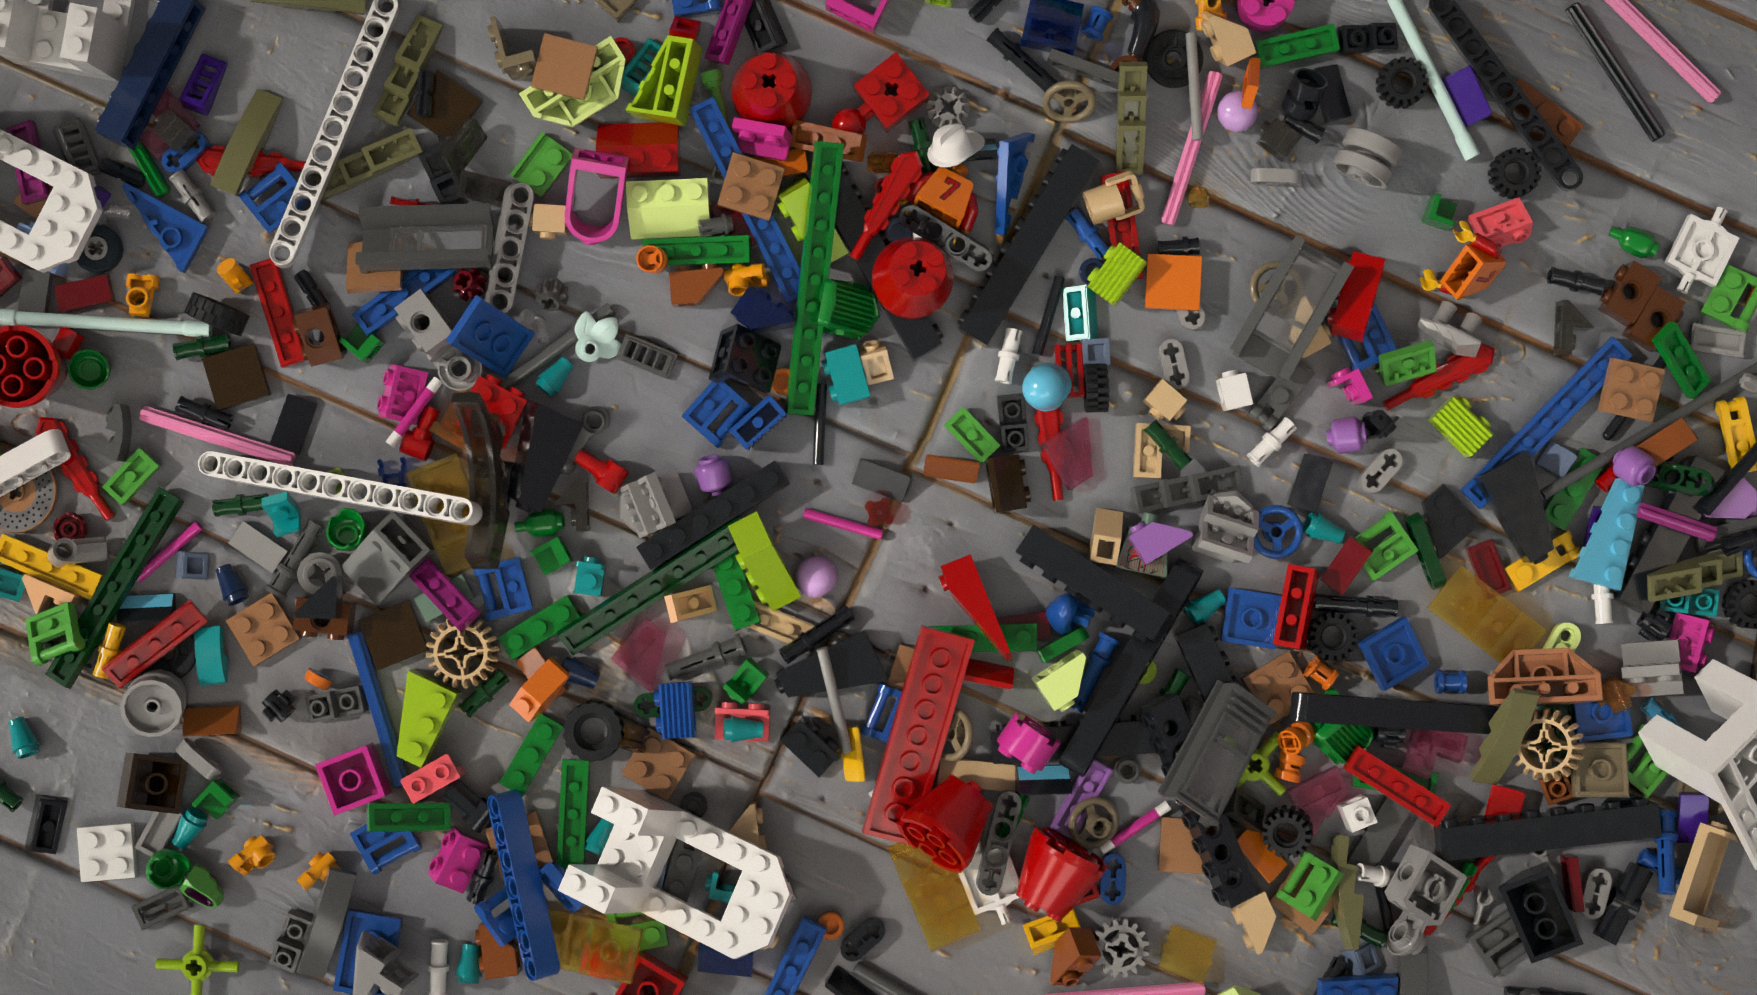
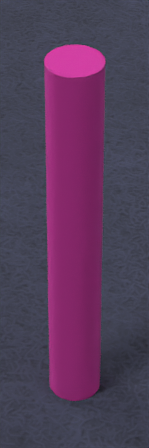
M805 508L803 518L881 540L882 529Z
M195 521L146 564L137 580L143 582L202 531V526Z

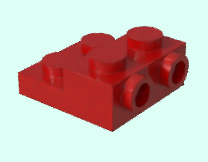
M487 374L486 378L479 376L466 399L468 401L456 424L500 448L506 449L524 415L527 400L524 399L526 393L515 387H511L510 390L500 386L502 381L490 374Z

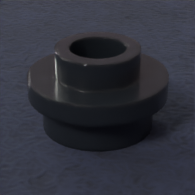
M699 792L687 793L682 798L680 804L681 809L698 817H702L708 807L705 796ZM696 800L699 803V808L692 810L689 806L690 801Z

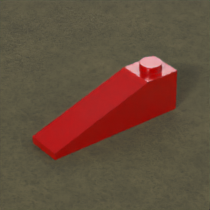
M971 554L940 566L943 575L938 577L944 592L949 590L956 603L1007 661L1012 659L1011 652Z

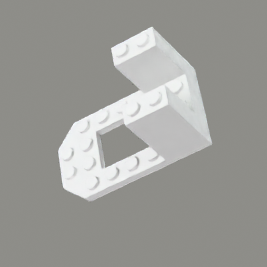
M0 0V55L15 64L119 82L135 0H104L102 10L97 7L70 3L68 13L52 11L54 0Z
M0 129V160L54 186L30 234L0 220V251L43 273L53 270L57 265L69 264L78 260L103 212L101 202L96 197L94 176Z
M1712 659L1694 678L1711 711L1727 719V721L1707 741H1704L1656 714L1644 725L1638 734L1656 767L1722 805L1753 867L1757 870V805L1749 791L1757 782V681Z
M601 787L591 813L613 823V829L598 864H569L558 891L604 914L642 912L732 959H738L751 952L772 945L793 896L790 882H787L783 871L784 865L780 856L644 790ZM676 839L742 870L722 920L656 887Z

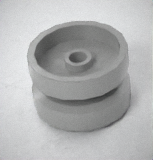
M1349 128L1342 141L1345 149L1337 152L1332 162L1333 168L1360 184L1377 189L1387 188L1392 178V172L1389 168L1398 165L1403 154L1402 149L1390 140L1373 132L1359 128Z
M162 669L147 670L139 674L123 694L120 704L121 717L126 726L136 734L145 737H160L171 732L179 723L188 702L187 689L182 680L172 672Z

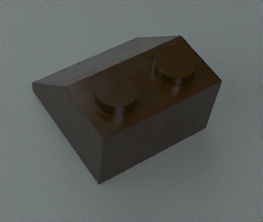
M1018 454L987 458L985 464L993 512L999 513L1027 508V502H1031L1029 486L1023 485L1022 476L1026 475L1024 459L1019 460Z
M126 752L116 807L179 814L188 762L184 759Z

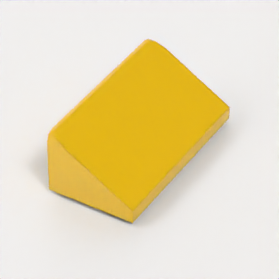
M858 725L847 726L853 751L845 754L842 753L846 781L863 782L866 780L860 729Z
M1074 908L1061 922L1055 921L1047 915L1023 924L1033 955L1053 949L1055 942L1069 927L1081 928Z

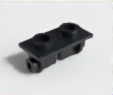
M1375 410L1364 414L1362 422H1365V427L1371 432L1367 438L1380 439L1383 436L1386 438L1396 429L1397 426L1394 423L1400 417L1390 418L1383 410Z

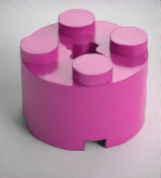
M1236 0V12L1246 28L1254 32L1266 33L1276 29L1287 19L1294 7L1295 0H1267L1268 6L1263 5V0Z
M1016 711L997 738L1000 745L998 751L1008 758L1016 757L1022 761L1021 766L1025 770L1035 774L1037 770L1042 771L1061 744V741L1058 738L1053 741L1050 738L1051 731L1027 715L1024 719L1019 718L1020 712Z

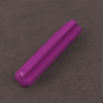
M1641 502L1637 508L1636 516L1638 518L1706 541H1713L1716 538V526L1645 502Z

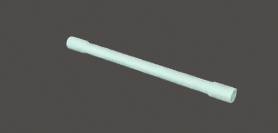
M1387 0L1417 62L1422 64L1420 68L1427 71L1425 78H1429L1428 84L1455 136V141L1465 161L1479 155L1480 152L1470 132L1467 131L1403 1Z
M0 309V325H33L178 334L188 337L203 336L204 338L211 337L213 329L211 325L202 321H170Z

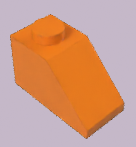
M550 657L521 686L509 705L526 721L531 722L547 711L571 674Z

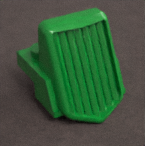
M827 279L824 285L818 317V324L823 326V333L861 340L862 336L868 334L880 317L876 296L870 291L871 287L854 282Z
M1330 687V688L1324 693V694L1340 695V694H1339L1337 691H1335L1332 687ZM1308 722L1315 731V740L1312 743L1336 765L1340 762L1345 764L1357 745L1368 751L1374 736L1371 726Z

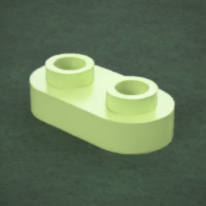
M1568 622L1557 624L1552 629L1543 649L1569 648L1575 652L1581 640L1579 628L1575 624ZM1563 631L1568 633V638L1565 641L1561 639Z

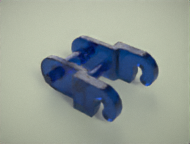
M400 457V462H402L400 466L401 471L393 474H385L382 459L377 461L379 465L378 475L383 478V483L388 484V478L399 477L400 483H393L392 485L408 486L404 480V474H407L405 457Z

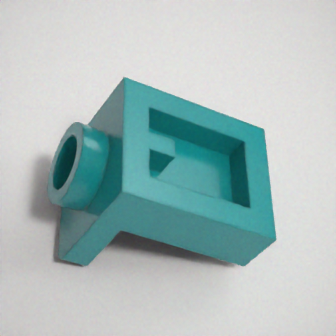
M287 491L262 498V508L273 520V533L276 537L301 530V508Z
M584 556L583 561H576V566L578 567L574 593L601 597L606 564H600V558Z
M0 567V597L20 602L25 588L22 580L24 574Z
M715 869L713 876L708 875L705 891L709 892L708 899L729 903L736 884L723 883L722 887L717 886L720 870Z

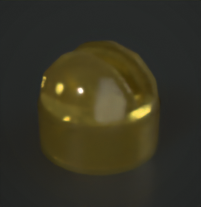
M1201 186L1194 187L1189 192L1188 205L1195 208L1208 207L1210 205L1208 190Z

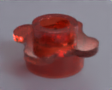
M882 498L878 502L868 501L865 504V510L869 514L868 524L870 526L876 527L880 523L890 524L893 522L894 516L889 508L891 501L888 498ZM877 510H881L882 514L878 515Z

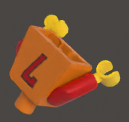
M961 163L953 166L951 171L945 167H939L935 172L929 171L921 175L916 183H911L909 186L911 191L906 199L898 203L900 207L908 202H915L957 229L960 228L966 234L972 231L978 215L977 197L972 192L974 184L966 179L969 170ZM905 212L908 217L910 215V212ZM954 237V238H953V245H954V246H955V243H956V239H957L958 237Z
M1466 221L1459 222L1463 231L1458 232L1453 229L1457 241L1460 243L1470 241V244L1465 245L1441 280L1436 279L1434 270H1424L1425 278L1420 277L1421 286L1424 290L1431 291L1438 288V291L1453 295L1456 300H1459L1489 287L1498 273L1504 269L1506 259L1501 255V249L1487 237L1479 233L1473 234Z

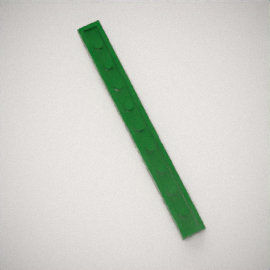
M816 140L814 143L785 406L787 414L814 416L823 326L818 324V317L826 280L829 279L844 148L842 143Z

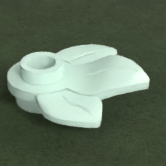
M585 311L582 313L574 329L578 338L575 346L577 356L585 362L596 361L599 357L610 359L617 356L621 347V343L614 339L618 332L617 319L615 317H608L596 322L589 312ZM593 344L594 351L587 354L585 352L586 345Z

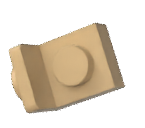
M870 340L865 342L863 346L858 347L868 386L894 379L884 341Z

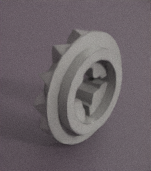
M944 86L934 91L928 99V117L938 128L948 124L959 123L962 125L968 118L970 110L968 99L965 93H962L956 87ZM941 99L948 104L955 100L957 101L953 106L956 117L950 112L939 115L944 107Z
M324 552L308 554L307 557L300 561L297 571L299 584L310 594H314L325 584L317 577H311L315 573L313 564H316L320 569H327L323 573L325 583L332 576L341 577L342 575L339 562L332 555Z

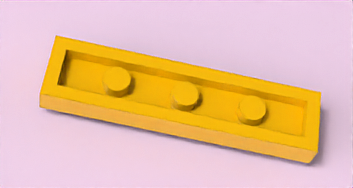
M1 535V563L89 600L105 576L80 564L56 567L49 562L47 557L48 551L11 535Z

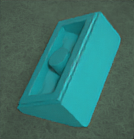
M1088 285L1062 288L1066 341L1098 339L1099 337L1096 294L1087 287Z

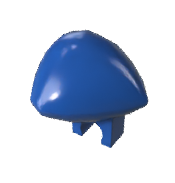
M1064 593L1054 598L1046 608V618L1049 624L1060 635L1072 632L1076 623L1088 627L1090 617L1093 618L1095 616V610L1081 602L1080 596L1077 599L1069 593Z

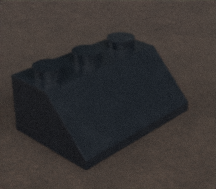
M1547 862L1519 872L1498 887L1531 964L1584 944Z

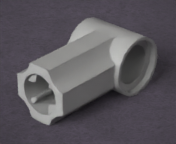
M104 537L61 538L49 548L47 557L49 562L56 567H64L68 564L106 561L107 544ZM56 548H65L69 553V557H59Z

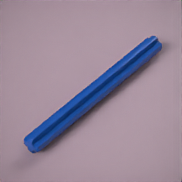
M362 631L350 634L348 641L393 786L395 788L402 787L401 779L408 776L403 759L397 757L398 743L366 640Z

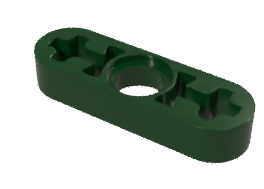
M1662 462L1656 466L1655 474H1659V479L1654 475L1651 481L1645 484V487L1706 496L1714 489L1715 481L1707 470ZM1670 472H1679L1681 477L1677 483L1668 484L1666 482V477ZM1687 474L1691 480L1700 481L1701 477H1703L1707 483L1701 484L1700 488H1698L1694 482L1687 481Z
M1416 512L1404 517L1410 539L1419 550L1416 554L1429 586L1432 590L1447 585L1445 574L1422 516Z
M704 686L694 687V697L697 695V691H701L704 696L707 695V700L703 702V706H699L698 702L695 701V712L706 710L712 703V693ZM654 692L643 693L635 699L634 710L638 716L642 718L660 716V712H658L659 706L650 708L649 713H645V709L639 707V704L643 703L644 698H648V702H654Z

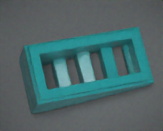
M651 38L647 39L624 68L621 88L634 97L639 91L638 87L641 81H645L651 68L641 62L642 59L652 64L654 58L647 54L648 50L657 55L661 48V45ZM637 68L638 70L646 74V76H641L640 74L635 72V69Z

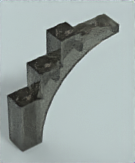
M472 391L453 393L451 404L460 423L467 454L470 500L478 503L482 508L481 520L475 525L468 526L464 556L472 569H498L510 511L502 499L508 469L500 457L506 427L499 414L489 411L480 393Z

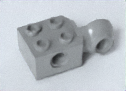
M419 289L396 306L394 309L399 314L395 317L404 330L413 333L415 337L411 340L420 352L424 351L428 354V360L433 362L438 369L441 382L455 391H465L472 388L477 378L482 374V364L446 342L455 326L433 296ZM430 320L429 327L424 330V323ZM461 362L466 363V373L463 376H457L455 373L457 364Z
M1411 844L1384 891L1388 901L1403 910L1400 917L1389 929L1386 939L1387 950L1392 955L1398 956L1415 955L1421 952L1426 944V935L1423 933L1426 926L1442 925L1468 877L1433 853Z

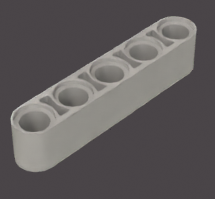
M525 183L509 185L504 192L493 247L492 270H489L486 293H484L483 300L493 306V297L497 294L501 295L504 303L498 310L503 313H507L513 305L534 199L532 188ZM516 188L521 189L524 193V199L521 203L514 200L513 193ZM511 215H515L519 220V225L515 230L511 229L508 224V219ZM507 241L511 242L514 246L511 256H507L503 252V245ZM501 268H505L509 273L508 280L504 283L498 279V271Z

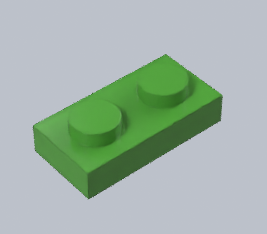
M964 407L943 425L980 464L1001 446Z
M139 447L102 488L118 503L125 506L162 466L143 448Z

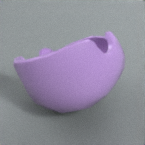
M1241 90L1226 94L1221 99L1217 108L1219 122L1225 129L1232 132L1246 131L1254 124L1258 117L1259 109L1256 100H1254L1251 110L1242 108Z
M812 556L798 565L794 577L796 586L803 595L817 598L826 595L834 589L838 579V572L836 566L829 558Z

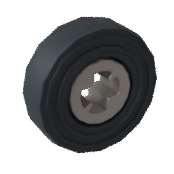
M96 225L79 259L76 261L80 267L92 273L101 274L111 271L118 266L122 259L124 249L122 240L114 230L106 226ZM94 244H103V247H101L103 249L102 254H93V251H95V249H92Z

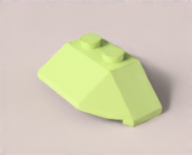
M611 36L595 45L598 47V52L585 101L535 89L531 86L519 93L534 118L573 128L619 99L626 59Z

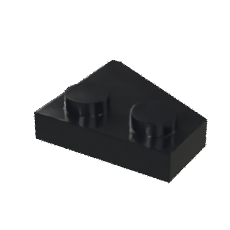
M1441 484L1421 502L1424 514L1428 519L1429 532L1433 537L1436 554L1439 559H1442L1480 525L1444 484Z

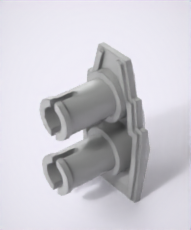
M1442 301L1433 319L1420 317L1417 326L1440 345L1448 348L1453 354L1468 357L1477 356L1481 340L1473 336L1482 323L1480 316L1470 312L1467 313L1458 329L1449 324L1457 311V307L1449 301Z

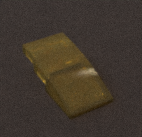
M457 453L406 472L410 486L413 489L462 497L478 503ZM416 496L414 498L416 504H418V497ZM443 501L439 502L437 505L438 513H440L444 508ZM466 506L463 509V518L469 515V506ZM483 515L477 524L471 526L421 517L423 523L427 526L433 547L438 552L447 577L498 558Z
M1462 565L1459 566L1427 606L1430 611L1499 663L1512 650L1533 649L1547 632L1545 628Z
M899 842L888 847L931 952L982 931L958 873L948 871L932 862L933 857L925 854L919 847L914 849L911 845Z
M549 909L548 913L559 957L560 969L632 984L643 928Z

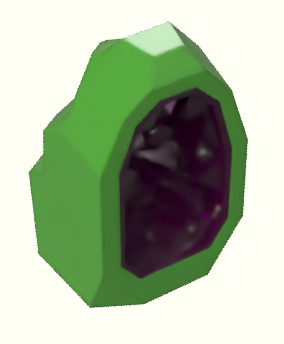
M198 863L194 865L179 888L185 896L208 908L215 909L224 900V891L217 884L215 876L210 874L209 869Z

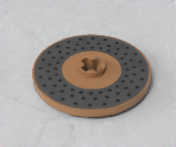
M52 469L16 488L22 492L21 497H17L13 493L14 490L0 497V530L10 533H24L39 527L49 518L55 508L58 497L57 480Z

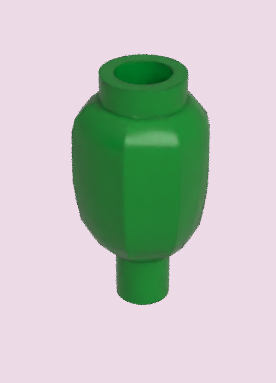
M1613 226L1608 235L1617 239L1623 250L1639 258H1646L1647 256L1653 258L1660 245L1659 242L1655 241L1653 234L1636 227H1628L1622 230Z
M552 509L542 510L541 513L536 511L529 514L525 521L515 522L516 533L527 531V533L534 537L552 536L557 534L560 529H565V517L563 513H557Z

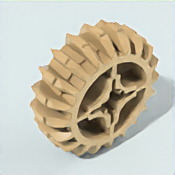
M446 619L447 627L442 623L437 625L441 634L431 632L430 636L436 642H427L426 646L434 648V651L426 653V657H434L435 662L428 664L429 668L436 666L439 668L434 673L435 677L445 674L442 680L443 684H447L452 678L453 688H457L460 681H462V686L466 689L469 688L470 680L474 686L480 684L478 676L483 680L489 678L485 669L490 672L495 671L496 668L490 664V661H499V657L493 656L492 652L499 651L500 646L492 647L491 642L496 641L498 638L496 635L488 638L487 634L492 630L490 626L481 630L484 623L483 620H478L475 625L472 622L460 632L449 619ZM457 630L454 646L451 649L443 650L446 638ZM465 630L474 633L480 639L483 646L472 645ZM462 645L465 646L464 649L475 650V652L464 655V659L458 653L451 654V652L461 649ZM483 654L480 666L469 674L472 657ZM444 658L454 659L461 674L450 669L445 663Z
M1544 708L1543 715L1539 709H1535L1521 745L1515 756L1519 755L1520 760L1516 761L1515 765L1518 767L1525 764L1526 767L1523 773L1526 775L1533 770V779L1535 780L1539 779L1541 774L1544 782L1550 781L1551 774L1555 781L1561 780V773L1568 777L1571 775L1569 767L1574 770L1579 767L1574 759L1582 760L1584 758L1582 753L1577 752V750H1582L1586 747L1583 743H1577V740L1583 738L1584 734H1575L1574 730L1579 727V724L1574 723L1570 726L1568 724L1571 720L1570 715L1560 719L1561 710H1555L1552 716L1550 708ZM1537 723H1543V729L1540 730L1538 739L1527 740L1531 728ZM1551 724L1563 732L1566 740L1556 737ZM1548 739V742L1557 746L1546 751L1542 744L1538 743ZM1528 749L1534 750L1539 754L1540 762H1543V765L1531 757ZM1568 750L1565 759L1560 765L1551 766V761L1554 760L1556 751Z

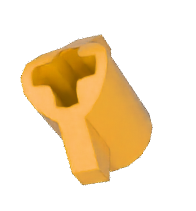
M233 258L225 259L217 267V273L236 294L254 282Z

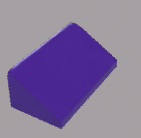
M1470 65L1442 79L1465 127L1492 115V111Z

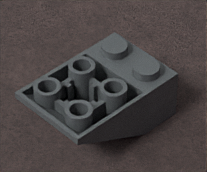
M392 511L370 532L340 568L379 606L436 549L402 513Z

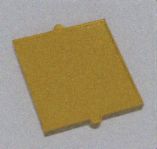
M1171 925L1166 943L1161 946L1163 952L1158 969L1203 985L1208 967L1212 965L1211 957L1216 942Z

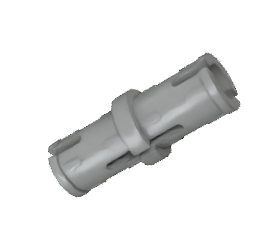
M183 169L170 176L169 180L182 195L183 203L190 206L201 223L209 221L216 215L203 198L202 190L195 187ZM186 187L189 189V191L191 192V194H192V195L194 196V198L197 200V202L199 203V206L196 204V202L194 201V199L192 198V196L188 193V191L186 190Z

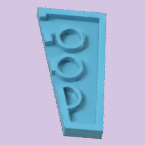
M1615 478L1601 507V516L1597 523L1594 522L1590 530L1592 534L1586 547H1582L1578 555L1580 559L1575 569H1571L1569 578L1621 591L1637 521L1636 512L1641 503L1645 485L1630 486L1620 478Z

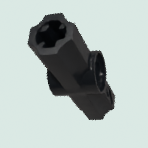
M1629 862L1618 885L1610 890L1605 911L1599 919L1593 934L1615 946L1617 945L1628 921L1633 920L1641 908L1642 900L1640 898L1653 875L1652 872L1633 862Z

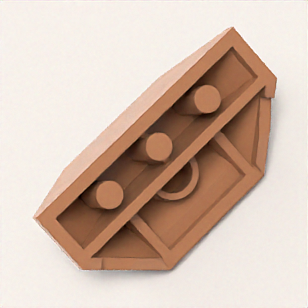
M1569 648L1512 650L1487 677L1489 705L1501 706L1513 688L1538 691L1540 696L1536 705L1575 704L1603 700L1601 673Z

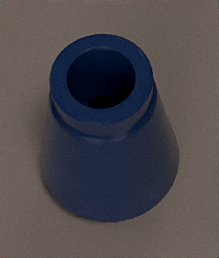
M231 564L222 565L215 570L223 601H227L229 606L237 605L249 598L247 593L249 589L232 568Z
M566 656L562 663V667L571 674L566 682L591 688L596 686L600 673L576 657L570 658Z

